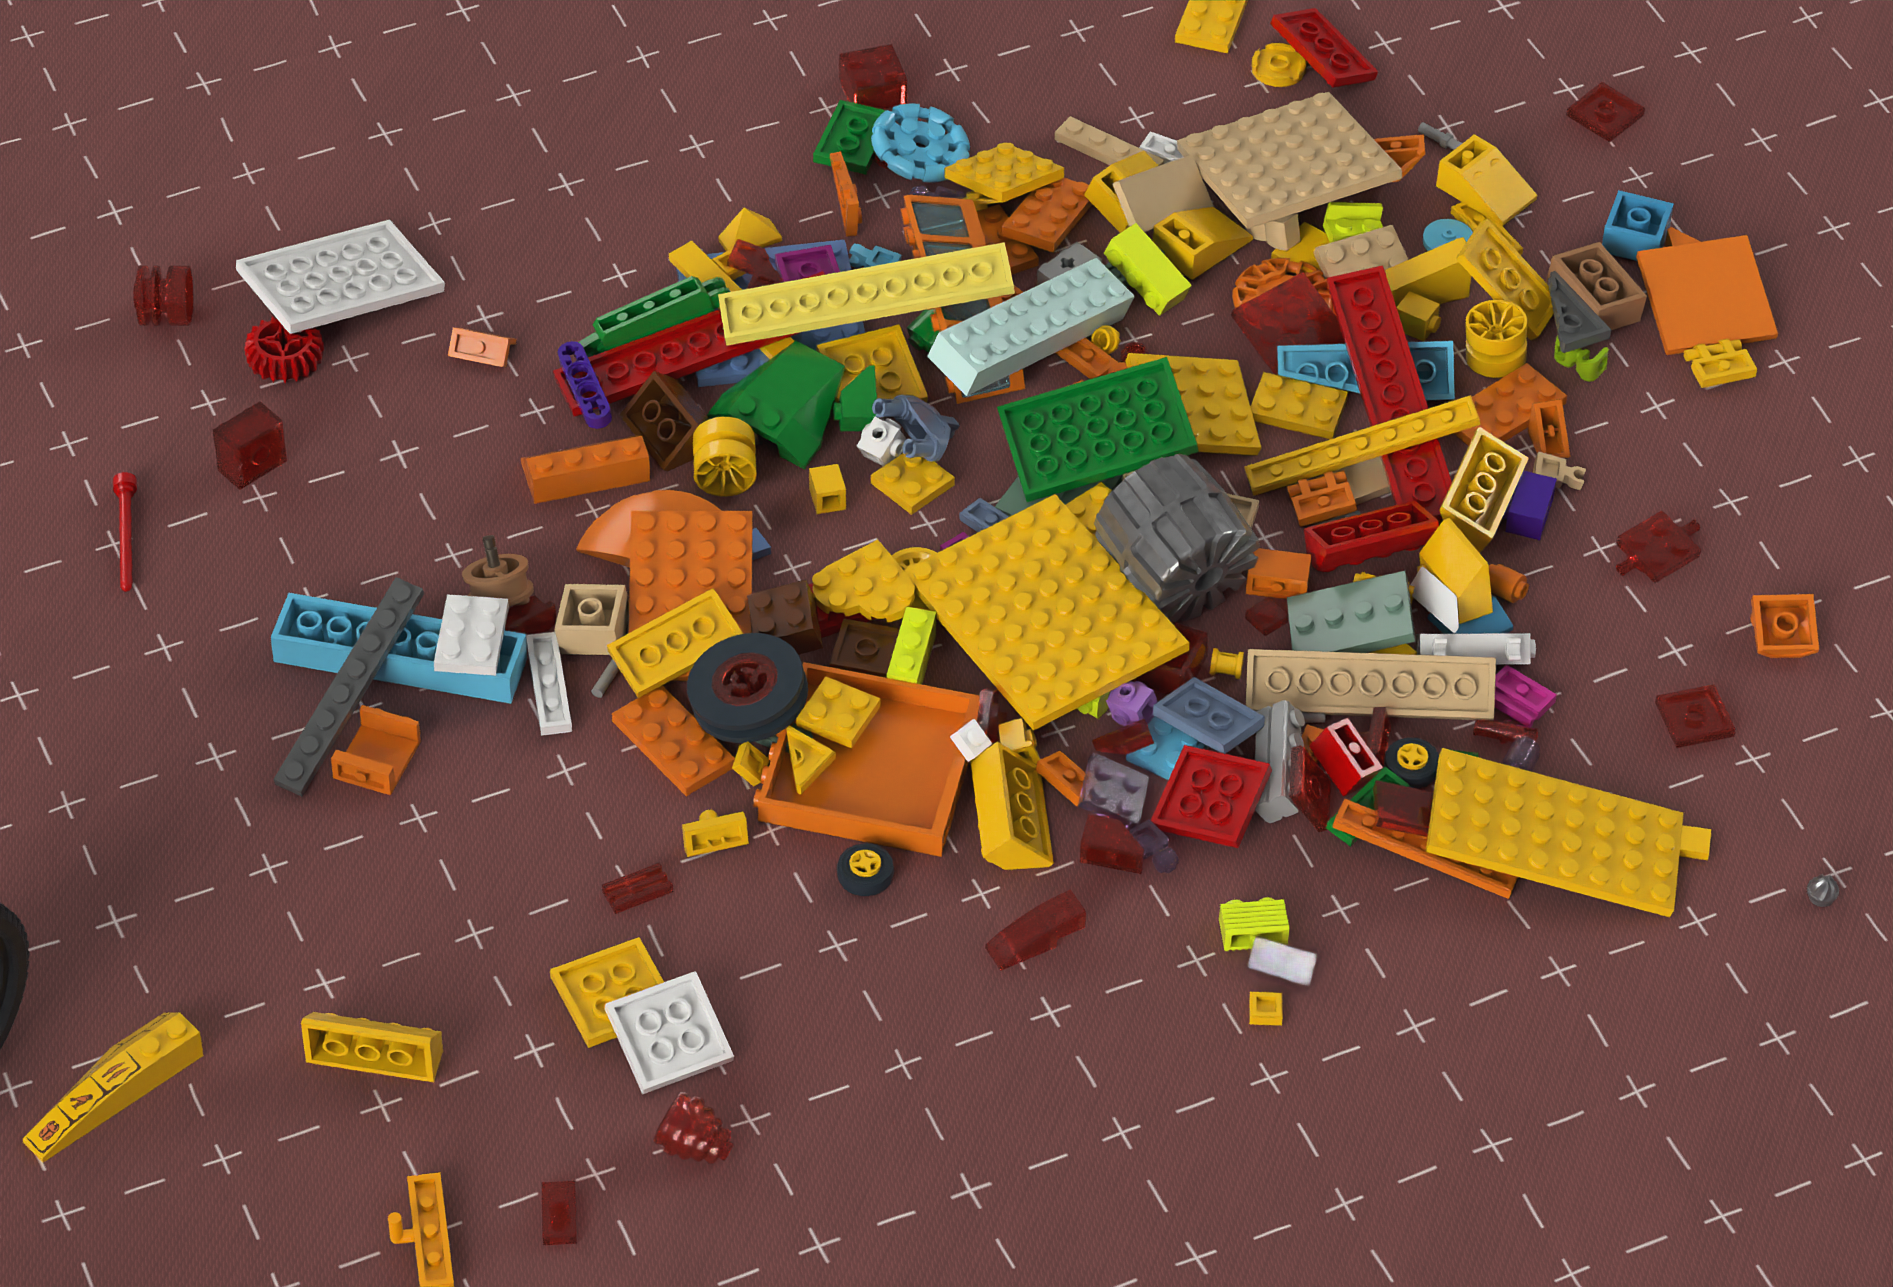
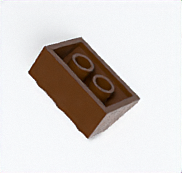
M653 371L619 415L635 435L643 437L646 449L664 471H670L694 460L693 434L700 424L709 420L677 379Z

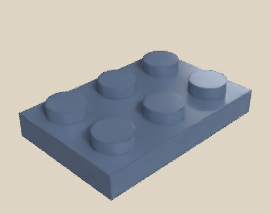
M1195 677L1153 705L1154 716L1215 751L1224 754L1263 728L1265 722L1263 715Z

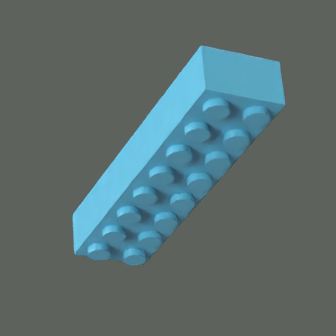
M288 593L271 635L273 661L338 673L377 608ZM412 614L374 677V680L511 704L527 661L526 634L504 630L496 676L434 671V658L442 619Z

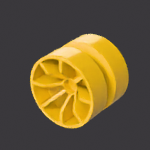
M1489 300L1475 305L1466 316V362L1473 371L1486 377L1500 378L1505 377L1526 363L1527 316L1522 308L1505 300Z
M716 417L703 422L696 428L693 434L694 480L700 489L715 496H734L745 492L754 484L757 476L755 434L751 426L737 418Z

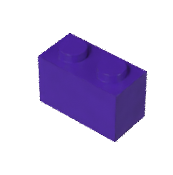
M1523 470L1511 497L1512 502L1508 503L1502 519L1507 520L1505 532L1537 540L1541 539L1554 499L1557 478Z

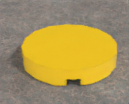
M1271 43L1265 45V49L1260 50L1259 48L1255 51L1251 63L1252 73L1257 80L1266 85L1287 87L1303 79L1306 73V60L1291 45Z

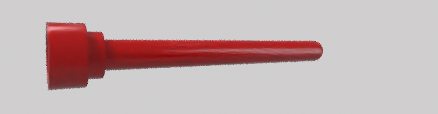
M128 472L118 473L113 477V492L119 498L120 588L125 592L132 589L131 498L137 491V478Z

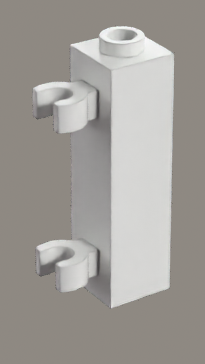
M1530 633L1416 634L1417 655L1496 658V664H1531L1530 658H1535L1536 654L1535 640L1530 639Z

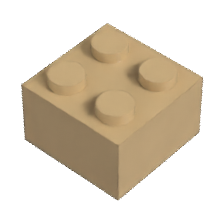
M565 584L554 629L561 654L610 655L607 651V645L625 636L629 621V599L625 585Z

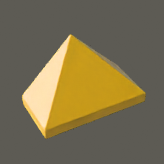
M743 208L719 235V242L725 251L732 248L736 251L760 249L782 241V236L769 218L747 208Z

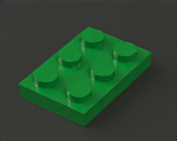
M839 100L813 153V162L831 166L830 153L841 151L848 171L866 175L876 156L871 141L873 135L872 128L877 118L886 110Z

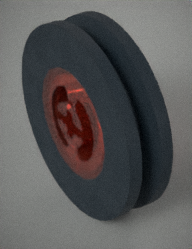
M747 633L732 636L716 643L697 659L688 676L687 694L697 722L708 734L727 742L745 743L747 741L755 742L769 738L787 728L804 708L808 696V682L800 657L790 644L772 635Z

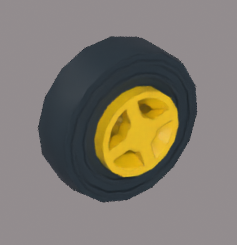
M1403 738L1389 746L1384 757V767H1387L1409 784L1408 789H1419L1428 786L1435 780L1439 754L1436 748L1427 741L1419 738Z
M869 843L856 844L847 848L840 855L837 864L838 880L845 890L854 895L874 896L883 892L891 884L894 875L893 860L889 853L878 845Z

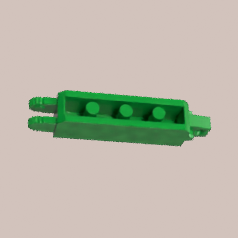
M690 276L597 317L593 323L595 332L578 343L583 346L587 357L597 355L713 312L714 309L720 307L718 294L731 291L726 287L723 278L716 277L701 283L699 278Z

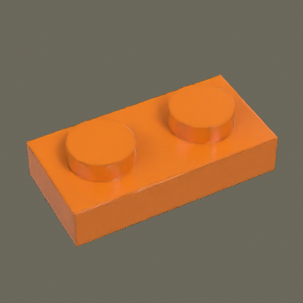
M1061 751L1037 761L1035 770L1075 806L1078 807L1100 796L1102 787Z

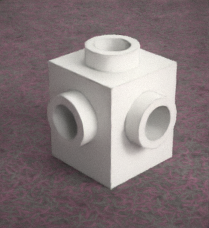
M874 417L872 422L864 427L857 448L864 457L885 466L903 452V443L906 438L900 431L901 426L889 418L883 421Z

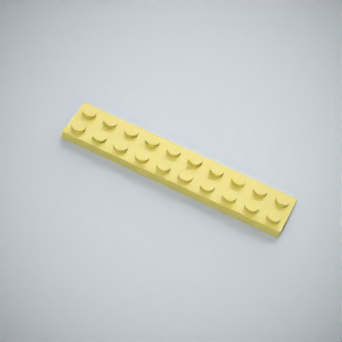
M1005 242L722 293L718 294L726 345L728 346L1014 294L1015 291Z

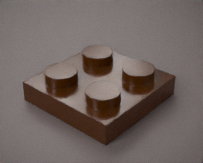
M843 619L829 667L887 678L888 668L900 628Z

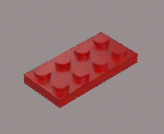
M1316 8L1273 15L1270 24L1333 88L1376 79L1378 70Z

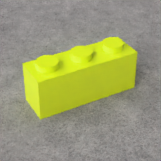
M1137 223L1113 237L1104 252L1109 263L1121 272L1126 278L1127 283L1137 290L1144 298L1146 304L1159 316L1183 301L1192 286Z
M906 607L888 668L887 678L922 685L936 637V611Z

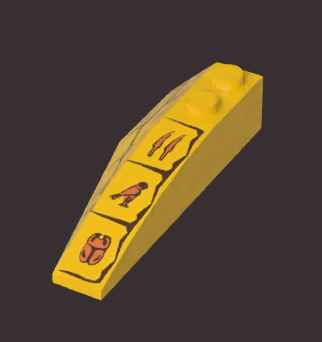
M180 1012L162 1013L112 1046L23 1138V1143L42 1163L47 1161L203 1057L200 1032Z

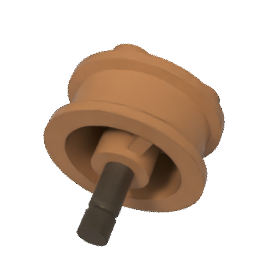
M494 535L484 536L482 540L486 558L471 563L462 572L464 582L469 584L470 587L468 596L508 599L509 607L528 603L530 601L529 597L534 592L533 583L526 576V571L529 568L527 558L517 554L498 555Z

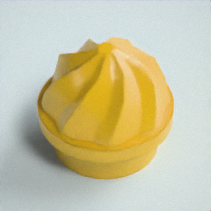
M1103 325L1093 332L1091 342L1105 353L1111 354L1118 349V345L1121 342L1119 338L1120 333L1112 326Z

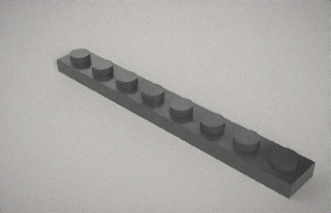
M397 577L394 579L273 779L275 785L303 797L424 596L422 588Z

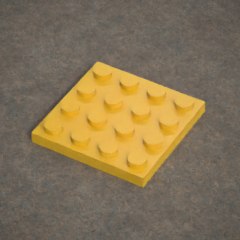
M1128 353L1125 360L1127 368L1165 357L1168 358L1199 452L1243 455L1259 454L1261 444L1238 360Z

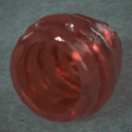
M680 1092L653 1137V1142L658 1146H662V1151L668 1156L677 1155L682 1160H688L691 1157L695 1162H701L704 1159L708 1164H714L719 1158L725 1161L734 1146V1143L729 1141L731 1131L723 1127L722 1119L714 1117V1109L706 1106L703 1098L697 1095L691 1097L686 1092Z

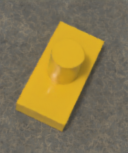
M705 810L700 814L699 821L682 824L684 849L687 857L749 844L747 821L744 812L718 817L714 810Z

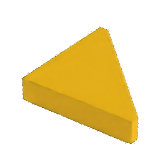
M789 725L787 727V740L797 793L802 794L836 759V752Z

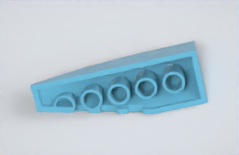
M1453 341L1408 342L1425 399L1455 400ZM1345 344L1277 346L1278 376L1360 393Z

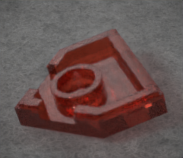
M988 687L980 692V705L976 722L992 744L997 741L1001 743L998 724L1007 722V713L1000 712V704H998L999 690Z

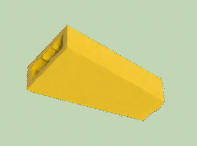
M1464 237L1457 238L1385 270L1396 307L1409 291L1439 304L1469 297L1472 276L1456 259L1466 244Z

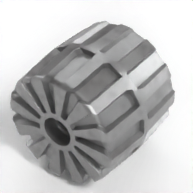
M1175 454L1170 457H1161L1132 472L1110 492L1104 500L1099 513H1097L1094 522L1097 529L1095 533L1097 540L1119 564L1120 571L1137 589L1143 591L1170 622H1176L1179 619L1181 621L1190 620L1201 615L1203 605L1207 609L1212 610L1224 602L1226 599L1222 592L1228 587L1235 591L1238 590L1247 580L1241 572L1254 568L1259 558L1253 553L1260 548L1259 539L1225 490L1195 459H1190L1187 455Z

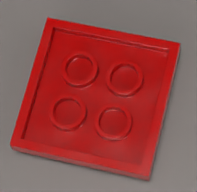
M1184 745L1150 820L1152 829L1239 848L1272 772L1270 764Z

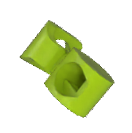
M1557 335L1554 358L1556 362L1567 368L1573 367L1576 364V371L1584 381L1591 382L1596 380L1606 370L1609 349L1604 347L1593 359H1589L1590 350L1578 348L1563 353Z

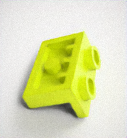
M1329 202L1323 222V228L1329 242L1332 243L1382 228L1380 220L1383 206L1381 203Z

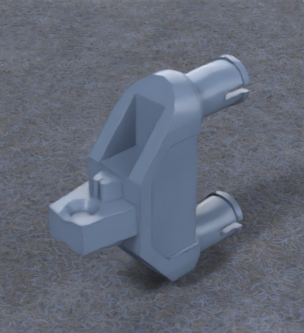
M898 395L894 399L878 398L872 406L876 417H894L911 437V439L904 441L902 448L903 453L907 454V458L924 457L927 461H939L947 448L949 439L954 436L955 431L960 426L954 417L940 415L936 408L913 395Z

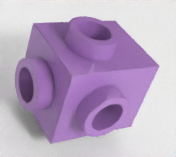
M1129 681L1111 690L1106 700L1114 721L1120 725H1130L1142 731L1154 717L1153 705L1158 702L1154 690L1139 681Z

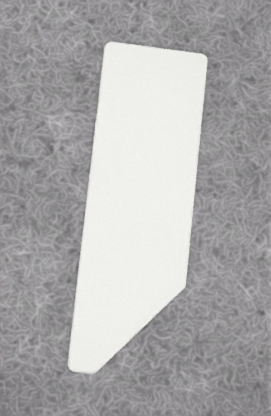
M1422 566L1411 583V586H1415L1413 597L1448 629L1456 633L1459 628L1457 596Z

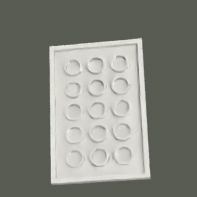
M391 220L236 260V270L289 334L444 292L445 282Z

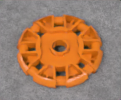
M1272 258L1263 260L1262 264L1257 266L1253 264L1239 275L1235 282L1236 287L1232 291L1233 304L1237 313L1244 316L1243 319L1248 325L1266 334L1268 331L1277 332L1278 336L1285 337L1303 335L1310 328L1316 330L1322 326L1332 315L1333 303L1327 287V279L1324 278L1321 270L1304 261L1298 263L1290 261V258ZM1302 266L1311 269L1314 272H1302ZM1287 273H1295L1296 277L1292 275H1287ZM1279 293H1283V294H1285V295H1290V296L1283 297V296H1280V295H1278V294H1279ZM1304 314L1307 318L1302 319L1300 316Z

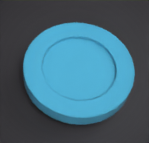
M1436 220L1425 228L1423 245L1427 251H1430L1461 237H1464L1467 242L1473 231L1465 223L1458 220Z

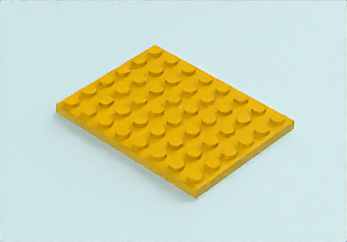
M1056 494L904 569L915 586L916 595L930 611H936V618L1033 731L1189 651L1188 640L1152 600L1125 577L1115 559Z

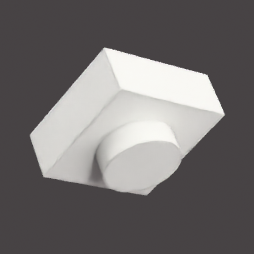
M975 719L966 723L950 736L968 762L992 744Z

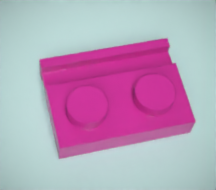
M1507 664L1495 675L1494 707L1528 728H1531L1533 722L1539 720L1556 702L1557 694Z

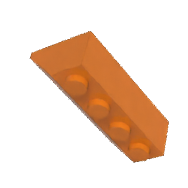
M638 435L521 458V464L534 504L650 481L649 454L643 437Z

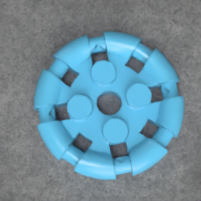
M915 103L894 106L892 111H884L877 118L872 128L873 135L871 141L878 158L881 161H885L891 171L909 180L916 178L921 179L924 183L948 180L945 178L944 168L955 164L957 160L970 157L968 152L970 150V142L962 126L956 125L954 118L949 114L932 106L929 109L922 108L920 104ZM918 118L927 120V122L917 120ZM916 143H921L926 147H919Z

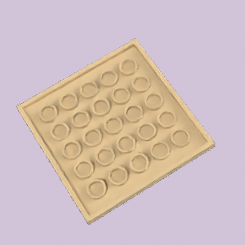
M1330 92L1318 93L1313 97L1301 101H1293L1288 105L1276 109H1268L1263 113L1251 117H1243L1238 121L1226 125H1218L1210 130L1190 134L1185 138L1177 140L1178 151L1183 157L1193 154L1204 181L1247 229L1402 179V169Z

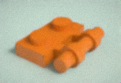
M1344 470L1336 473L1332 471L1325 472L1322 477L1308 481L1306 478L1297 480V484L1287 486L1300 527L1357 511L1356 502Z

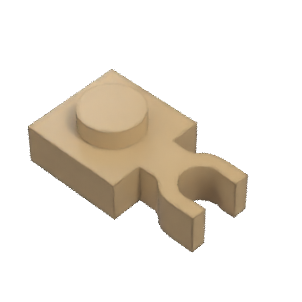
M1538 451L1534 461L1533 473L1557 478L1556 488L1560 489L1562 483H1566L1573 489L1581 490L1584 484L1582 478L1586 469L1578 466L1568 467L1566 466L1567 459Z

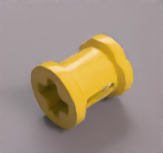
M1213 648L1210 675L1223 673L1235 675L1236 679H1240L1244 652L1240 651L1238 654L1220 652L1218 648Z

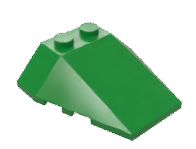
M795 341L725 391L709 411L707 417L709 419L733 417L746 422L751 426L754 433L777 444L780 457L805 470L821 448L826 424L829 423L830 411L833 401L836 400L845 365Z

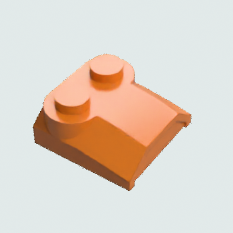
M1814 594L1752 596L1750 619L1754 626L1757 654L1769 658H1800L1819 652Z

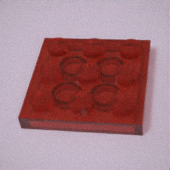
M1304 272L1233 309L1231 313L1232 318L1275 375H1278L1277 346L1345 344L1337 316Z

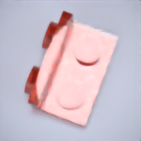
M533 595L529 597L530 601L528 603L508 609L505 630L526 635L546 632L556 625L555 605L551 601L543 604Z

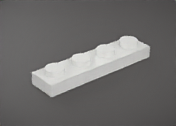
M555 632L526 635L541 736L572 732Z

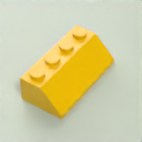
M1480 427L1475 431L1439 509L1442 519L1450 518L1479 553L1493 539L1529 459Z
M997 741L970 760L983 858L1004 870L1050 867L1054 862L1042 776L1035 770L1036 764Z
M312 1012L303 1017L301 1021L306 1063L434 1082L443 1053L441 1031H435L430 1028L402 1026L398 1023L370 1021L366 1018H350L333 1013Z

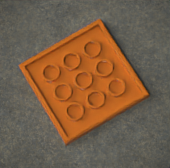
M1747 235L1637 252L1636 258L1666 355L1684 353V350L1693 349L1698 344H1705V346L1718 344V341L1723 339H1729L1730 341L1739 339L1741 344L1777 338L1778 331Z

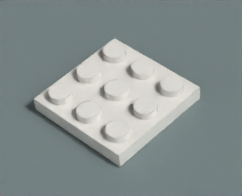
M696 971L605 1004V1011L642 1094L732 1062L734 1059L733 1052Z

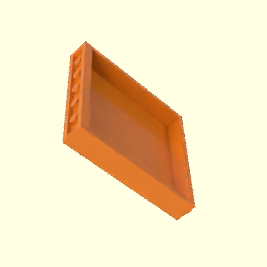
M803 662L802 666L808 682V696L805 705L823 679L829 677L881 698V707L852 749L812 733L814 740L836 752V759L802 794L797 793L790 753L785 752L786 743L788 742L787 728L777 733V743L772 742L769 750L770 765H765L762 771V789H757L754 795L753 807L758 808V821L942 857L969 766V762L950 736L972 719H975L979 726L981 725L984 696ZM796 719L790 724V726H792L793 723H796Z

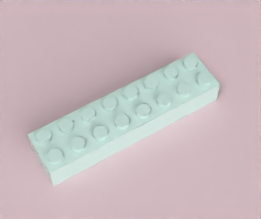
M1094 258L939 332L927 357L968 396L1092 335L1100 326H1110L1123 320L1135 296L1097 258Z

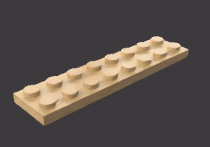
M1248 649L1246 706L1257 712L1260 709L1268 706L1273 707V704L1286 700L1301 712L1325 713V715L1494 721L1496 658Z

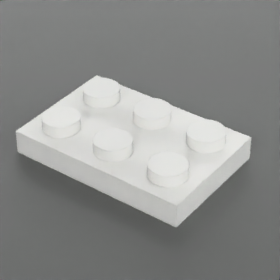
M447 594L434 658V671L496 676L509 609L508 599Z

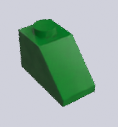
M869 365L841 391L839 402H834V420H839L840 431H863L864 427L876 417L872 410L873 403L877 399L875 366Z

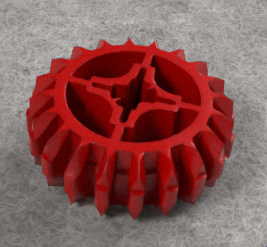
M271 316L270 321L261 320L259 326H252L251 333L247 334L244 350L246 361L254 374H260L263 380L271 378L273 383H275L279 379L283 380L286 384L288 379H294L297 382L299 376L308 378L309 371H316L318 364H321L323 358L324 343L322 342L320 330H317L316 327L289 334L279 320Z

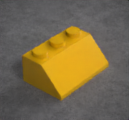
M1450 518L1444 519L1420 551V566L1417 567V572H1419L1422 566L1425 567L1457 596L1458 622L1461 624L1493 613L1489 565Z

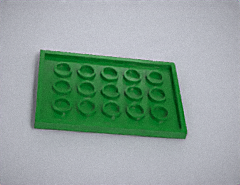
M1167 357L997 407L1026 502L1129 473L1161 457H1170L1175 454L1190 455L1199 452Z

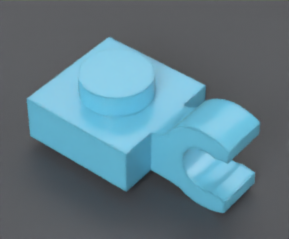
M853 244L849 250V253L852 254L849 259L850 265L856 268L901 261L902 257L901 254L876 245L873 250H869L860 244Z

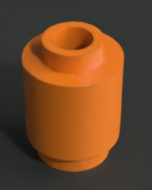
M1502 564L1489 565L1492 594L1512 603L1517 602L1519 599L1522 600L1526 596L1529 584L1525 575Z

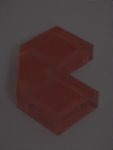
M737 239L729 256L727 266L752 275L747 289L782 282V278L778 271L774 270L764 248Z

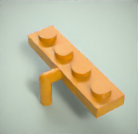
M438 1172L407 1176L413 1228L403 1230L401 1215L397 1212L389 1214L390 1240L394 1244L415 1242L420 1287H454L441 1174Z

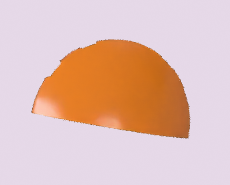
M655 490L633 495L614 504L598 517L586 530L576 550L580 553L630 567L631 511L722 510L699 496L682 491Z

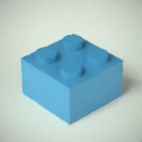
M1618 190L1605 225L1602 245L1611 255L1636 261L1638 251L1662 248L1666 240L1667 229L1670 227L1674 203Z

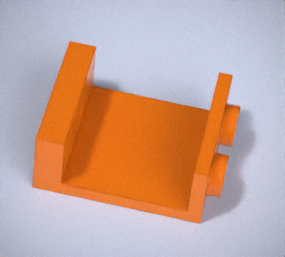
M361 705L359 709L361 726L347 751L335 750L331 757L333 779L391 795L421 742L419 721L406 716L402 717L388 713L379 708Z

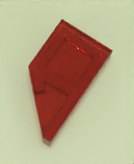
M1145 719L1092 740L1096 751L1127 755L1154 744Z

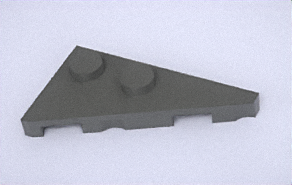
M1556 271L1551 272L1550 278H1548V286L1561 351L1565 353L1610 339L1611 329Z

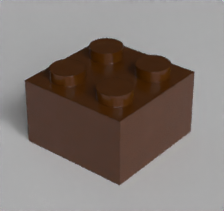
M806 579L747 595L753 633L778 637L790 644L798 655L823 648L816 601Z

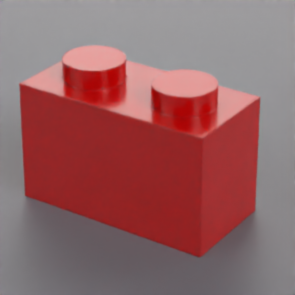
M1349 718L1327 726L1309 745L1343 796L1363 788L1383 769Z

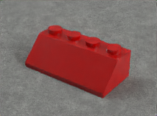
M1414 500L1304 528L1306 552L1311 555V565L1318 572H1330L1338 566L1346 564L1358 565L1366 559L1389 557L1392 553L1401 550H1417L1421 545H1425L1439 527V523L1433 515Z

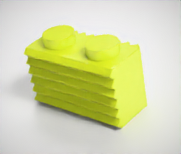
M1265 897L1259 901L1242 902L1241 900H1231L1220 904L1219 923L1225 951L1230 949L1232 951L1236 949L1247 950L1249 948L1253 950L1254 948L1260 949L1262 947L1266 949L1267 947L1273 948L1274 946L1279 948L1280 946L1286 947L1288 945L1289 924L1284 899L1274 900L1273 898Z

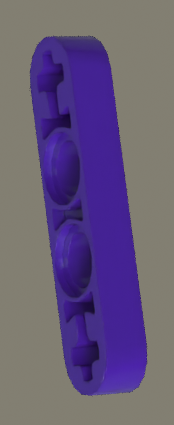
M574 341L566 342L558 349L562 370L586 424L594 429L604 428L612 420L609 403L583 346ZM570 355H574L577 361L572 363ZM578 372L588 373L583 378L573 377ZM588 391L596 392L593 397H582ZM597 407L600 415L593 413V408Z

